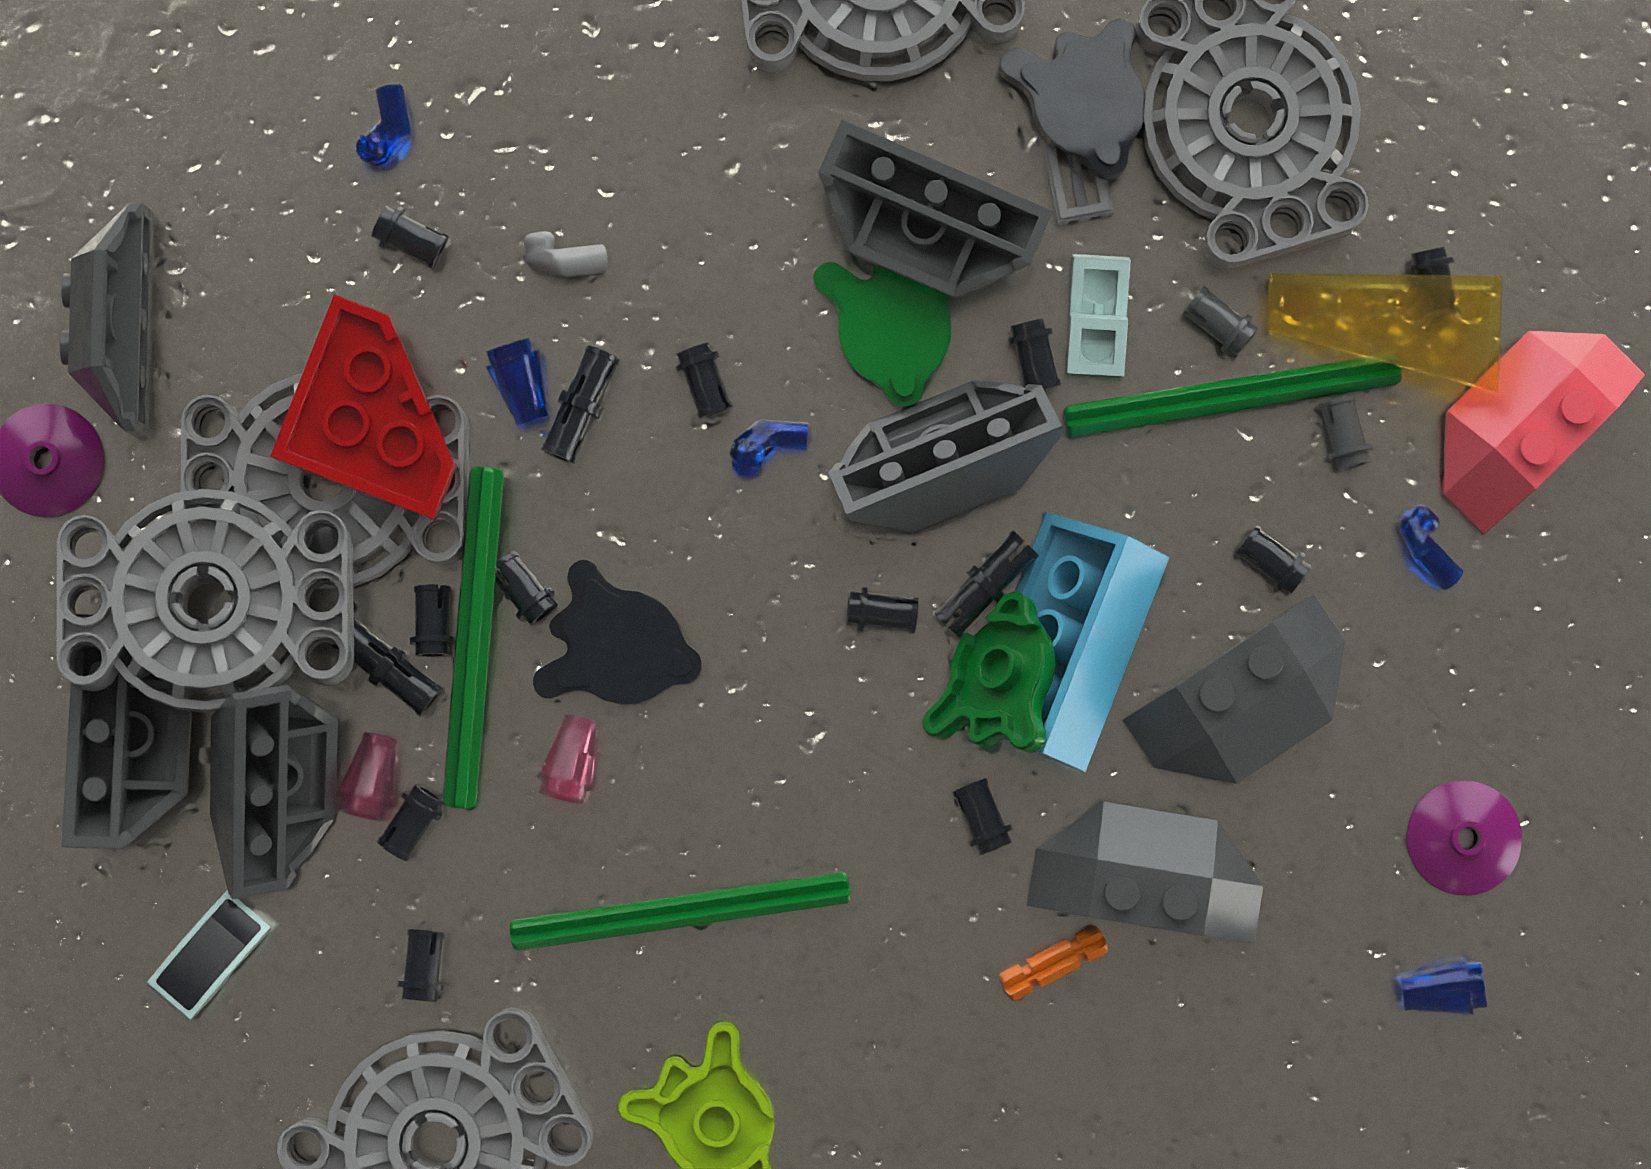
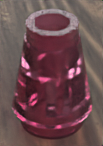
M564 715L562 726H560L537 775V778L542 780L539 793L560 801L577 804L584 803L586 792L593 791L595 733L598 725L595 721L574 715Z
M363 733L362 741L336 794L341 797L339 811L363 819L384 820L386 809L393 808L395 748L397 740L376 733Z

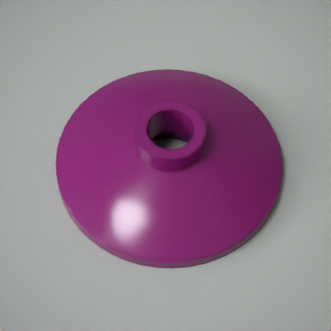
M38 404L17 412L0 428V494L10 505L32 516L50 518L63 516L77 510L94 495L103 477L105 453L98 432L84 416L62 405ZM48 448L52 454V461L48 467L38 469L34 464V455L38 450Z
M1453 781L1432 789L1417 803L1407 825L1406 842L1412 864L1425 881L1443 892L1469 896L1489 891L1509 876L1520 856L1522 831L1515 810L1509 801L1498 791L1474 781ZM1465 827L1474 829L1478 836L1476 845L1468 850L1464 849L1458 841V835Z

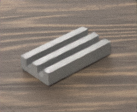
M1039 134L1057 226L1068 224L1070 221L1079 220L1080 222L1090 220L1092 217L1113 215L1114 209L1108 180L1100 179L1093 174L1098 203L1088 205L1081 164L1076 162V156L1066 153L1076 207L1067 209L1056 148L1054 146V149H1051Z

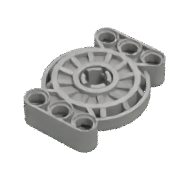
M741 0L747 51L751 62L758 69L767 73L784 71L793 64L801 48L813 61L832 72L861 81H894L920 74L943 61L964 40L970 28L982 41L988 44L1001 45L1010 42L1017 36L1022 26L1025 10L1024 0ZM999 2L1007 5L1012 10L1014 17L1007 24L993 25L985 19L982 11L988 4ZM957 14L963 19L961 24L955 19ZM773 30L783 33L788 39L786 47L776 54H767L761 51L756 42L764 32ZM808 33L815 38L813 43L806 37ZM942 36L948 38L939 48L921 57L920 53L931 48ZM830 50L844 59L858 62L859 65L839 60L828 54L827 51ZM904 60L906 61V63L892 67H871V65H889Z
M1148 0L1142 7L1136 23V40L1147 53L1159 56L1160 59L1153 69L1145 90L1144 121L1142 124L1145 149L1157 176L1171 193L1198 214L1214 219L1205 231L1201 242L1202 254L1205 260L1212 267L1222 271L1236 270L1340 239L1352 233L1366 217L1369 207L1368 196L1364 189L1355 181L1340 177L1349 165L1359 138L1361 108L1357 85L1344 56L1329 38L1305 20L1289 14L1297 0H1285L1280 4H1270L1264 0H1224L1230 6L1232 16L1226 20L1219 21L1211 19L1206 15L1203 9V1L1205 0ZM1160 13L1169 15L1177 24V32L1167 37L1156 35L1148 25L1149 17ZM1172 60L1180 64L1169 63V61ZM1335 73L1344 90L1346 104L1342 103L1339 84L1334 76ZM1160 79L1168 87L1161 109L1153 111L1154 93ZM1244 100L1258 102L1266 109L1269 115V129L1264 132L1263 136L1256 138L1255 134L1242 131L1235 123L1229 124L1228 117L1231 114L1232 105ZM1348 122L1346 143L1341 154L1335 146L1341 133V125ZM1154 129L1161 130L1163 147L1168 156L1167 160H1164L1157 145ZM1323 168L1327 170H1332L1333 172L1332 174H1329L1326 172H1322L1320 170ZM1177 172L1178 175L1183 179V181L1190 188L1199 193L1201 197H1198L1196 194H1194L1189 189L1184 187L1183 184L1174 175V173ZM1330 196H1339L1346 199L1352 207L1351 220L1345 222L1333 220L1326 212V199ZM1214 201L1216 203L1224 205L1225 207L1222 208L1216 206L1214 204H1211V202ZM1277 212H1285L1294 217L1298 224L1297 235L1293 238L1279 237L1271 228V215ZM1225 228L1236 230L1243 239V251L1233 255L1221 251L1215 241L1216 232Z
M296 374L270 385L247 402L240 413L219 397L212 395L194 398L183 410L181 419L180 492L199 490V478L202 472L208 467L220 466L225 477L224 485L220 491L235 492L262 503L284 519L292 531L301 518L310 512L325 510L334 513L340 517L352 537L353 587L382 576L402 561L413 547L419 555L433 564H453L463 557L470 473V424L468 416L462 407L448 396L434 395L427 397L433 413L441 409L451 410L455 414L456 419L455 428L449 435L444 437L457 466L454 472L456 479L451 491L445 495L436 521L343 486L339 494L332 499L324 501L314 500L303 482L304 477H309L310 472L270 457L302 374ZM294 390L293 395L277 401L267 410L263 409L278 396ZM209 410H222L225 416L223 430L215 437L204 438L199 428L201 418ZM253 418H255L256 420L253 422L250 428H248L247 425L251 422ZM207 502L188 505V508H220L222 504ZM240 507V515L248 517L263 528L270 524L261 515ZM438 523L451 524L455 533L454 543L451 548L442 553L431 552L426 543V536L430 528ZM329 527L316 530L310 537V550L317 554H325L332 551L338 543V531ZM404 531L406 537L398 544L396 540ZM285 535L278 544L280 548H282L285 542L287 541V537ZM385 550L390 553L375 566L358 573L359 565L375 559ZM326 584L321 585L316 589L332 590L338 588H336L333 585Z
M211 489L174 493L153 502L126 521L116 535L103 522L93 516L81 515L73 517L64 523L57 538L56 660L58 669L64 678L87 691L105 689L113 683L120 673L126 681L152 700L178 710L201 713H214L221 708V704L231 694L240 693V688L256 682L269 671L273 674L258 686L247 691L280 686L290 677L297 666L300 667L310 680L319 685L330 686L338 684L347 678L354 662L353 542L351 534L340 517L330 511L317 510L308 513L301 518L292 531L284 519L262 503L235 492ZM207 502L222 504L220 508H188V505ZM240 507L261 515L270 524L263 528L248 517L240 515ZM173 510V513L168 514V515H166V516H163V517H161V518H159V519H156L154 522H152V523H151L149 526H147L145 529L141 530L143 527H145L147 524H149V523H150L152 520H154L156 517H158V516H160V515H163V514H165V513L170 512V511ZM329 527L338 531V543L332 551L325 554H317L310 550V537L316 530ZM86 533H100L102 546L98 554L89 559L77 558L75 547L79 538ZM285 535L287 537V541L285 542L283 547L280 548L278 544ZM133 538L132 542L129 544V546H128V547L126 548V550H125L124 548H125L126 545L130 542V540ZM204 583H219L224 586L225 591L229 594L230 602H225L220 613L208 619V624H202L197 619L191 618L187 604L192 591ZM326 584L338 588L339 600L334 608L326 612H316L310 608V595L314 589ZM88 590L100 591L102 604L98 612L91 617H78L75 611L78 597ZM325 642L334 643L339 646L340 655L335 666L325 671L315 670L311 667L310 655L314 647ZM87 648H99L102 655L99 669L92 675L79 676L75 669V661L79 653ZM288 650L290 654L281 665L279 661ZM132 655L133 659L129 666H127L126 662ZM149 674H153L165 684L173 686L172 696L152 689L141 679ZM193 693L210 695L224 693L225 695L223 699L210 701L190 700Z
M511 1007L498 1012L487 1022L484 1028L483 1040L469 1034L440 1030L413 1033L383 1045L361 1061L341 1085L329 1112L328 1123L317 1118H307L293 1124L282 1133L277 1145V1155L283 1169H544L545 1160L556 1166L567 1167L577 1164L586 1156L594 1142V1129L591 1120L537 1020L530 1012L522 1008ZM506 1019H513L524 1026L527 1039L522 1049L513 1051L502 1047L497 1038V1028L500 1022ZM442 1041L459 1045L456 1052L449 1050L425 1051L422 1043ZM407 1046L406 1058L396 1061L384 1070L375 1064V1062L389 1052ZM472 1049L482 1053L481 1060L471 1056ZM543 1071L552 1078L554 1094L551 1099L543 1102L535 1101L526 1094L524 1079L529 1072ZM363 1075L368 1084L357 1096L353 1107H345L352 1088ZM426 1121L441 1122L450 1129L455 1127L458 1131L459 1137L456 1139V1152L451 1160L434 1162L426 1158L420 1151L417 1142L418 1132ZM340 1122L346 1125L345 1132L339 1130ZM567 1122L575 1125L580 1130L582 1145L577 1151L570 1153L562 1152L555 1147L551 1139V1133L556 1124ZM298 1132H310L319 1139L321 1154L318 1160L313 1162L305 1161L295 1153L294 1139ZM528 1151L536 1154L535 1162L527 1159Z

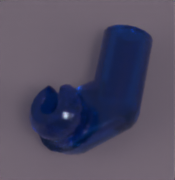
M402 84L385 85L375 90L381 120L366 136L360 135L357 139L356 152L358 157L373 166H382L393 161L411 137L412 128Z
M767 419L756 421L732 443L729 453L733 458V470L738 475L744 477L755 476L761 471L762 460L775 448L807 451L809 423Z
M1417 505L1408 516H1402L1399 532L1415 563L1442 590L1449 589L1460 580L1463 570L1430 536L1439 527V518L1426 506Z

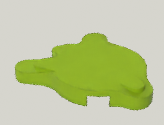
M718 1022L709 1029L703 1063L700 1066L691 1067L679 1056L669 1057L664 1062L658 1082L654 1087L630 1090L623 1094L618 1102L617 1111L620 1118L628 1123L644 1126L655 1133L661 1140L667 1155L680 1169H772L769 1159V1149L774 1132V1113L771 1101L760 1083L744 1069L740 1059L739 1031L731 1022Z

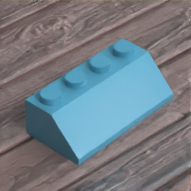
M1046 512L1032 547L1039 557L1036 560L1034 559L1023 570L1015 592H1020L1034 601L1038 620L1050 636L1055 650L1056 665L1053 680L1042 707L1041 718L1046 732L1045 742L1034 753L1086 772L1170 557L1130 536ZM1008 738L1003 739V741L1010 743Z

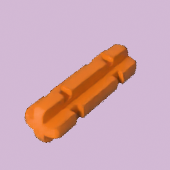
M1089 926L1074 934L1076 939L1069 942L1066 938L1026 959L1028 964L1023 967L1017 964L1002 972L999 979L1007 996L1012 1001H1018L1033 993L1032 988L1038 984L1042 988L1082 967L1080 962L1086 959L1088 962H1092L1107 954L1109 947L1100 929L1097 926Z

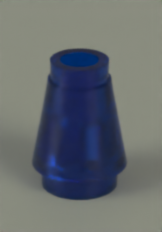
M530 337L487 350L486 353L490 365L485 366L511 415H513L516 426L548 416L540 350H533Z
M1466 957L1412 973V975L1400 976L1405 1011L1417 1010L1474 1015L1473 1009L1487 1007L1481 961L1466 963Z

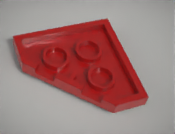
M334 294L270 457L436 521L457 466L393 321L385 313Z

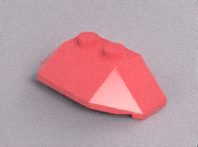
M1526 332L1446 411L1442 495L1482 535L1486 534L1534 492L1622 404L1645 374L1605 334Z

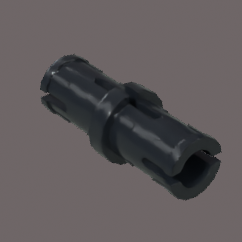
M587 345L584 350V355L568 391L562 390L558 398V402L561 404L560 409L540 449L548 455L570 464H575L581 444L593 419H599L604 409L600 406L601 400L620 362V359L590 345Z
M1014 530L1009 533V536L979 568L973 565L966 572L970 577L939 609L933 612L945 623L960 607L964 608V611L948 626L959 638L993 600L997 603L1005 595L1002 591L1034 559L1036 560L1039 557L1027 545L1012 561L1009 560V556L1024 542Z
M354 617V663L370 675L368 681L376 688L381 685L414 710L415 714L421 717L438 698L443 687L439 684L437 685L404 658L406 652L396 645L391 648ZM334 643L330 644L334 649L339 650V646Z

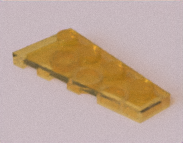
M1269 273L1267 331L1499 393L1503 277Z

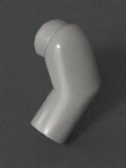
M550 232L531 233L524 239V247L527 254L523 255L526 264L533 270L563 277L605 273L607 271L608 259L603 244L555 249V238Z

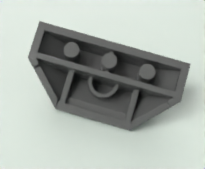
M841 120L818 172L848 253L953 299L1030 266L1054 212L845 120Z
M130 202L71 258V274L63 275L61 286L64 308H70L69 331L63 330L60 337L61 362L63 365H68V373L122 430L134 437H147L153 212L142 202Z
M973 380L868 423L848 447L840 463H835L828 474L849 521L916 532L1019 490L1064 434V431L1042 385L1027 384L1026 387L1005 382Z
M1311 594L1122 721L1154 768L1237 784L1333 720L1345 640L1314 594Z
M77 614L78 617H82V618L91 617V616L94 615V614ZM87 648L79 653L75 661V669L79 676L92 675L99 669L102 662L99 648ZM132 655L126 662L127 666H129L133 659ZM120 673L112 684L98 691L83 690L71 682L62 830L63 848L123 849L188 794L192 711L178 710L152 700L126 681ZM149 674L141 679L152 689L172 696L173 686L165 684L153 674Z
M288 684L231 694L221 704V708L216 710L211 716L210 818L228 894L232 900L288 889L297 875L295 870L313 852L335 819L338 719L332 712Z
M1103 801L1036 848L1027 906L1206 937L1255 943L1263 885L1218 820Z

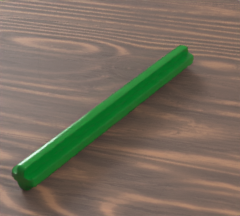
M1397 354L1378 355L1068 405L1063 412L1067 434L1075 437L1393 386L1402 381V369Z
M486 466L472 467L469 473L442 797L445 806L457 809L473 808L477 803L504 483V472L502 469Z
M841 872L516 919L510 922V939L513 949L521 951L846 904L851 900V891L847 874Z

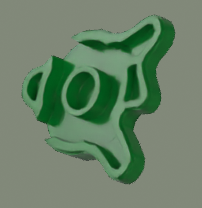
M825 262L821 264L814 272L813 281L816 288L836 309L839 319L838 337L843 356L850 367L883 390L890 403L894 406L907 408L917 404L922 398L925 383L942 363L949 349L952 335L951 320L945 304L944 294L873 263V274L865 280L859 279L838 263Z
M1011 592L1005 594L999 600L995 609L984 617L991 622L983 626L975 635L966 632L958 643L951 662L948 685L943 695L923 717L924 730L930 736L939 740L948 739L970 722L969 738L973 744L982 748L991 747L1007 738L1016 749L1029 754L1037 752L1043 746L1046 732L1041 718L1042 707L1053 680L1056 665L1055 650L1050 636L1038 620L1034 601L1020 592Z

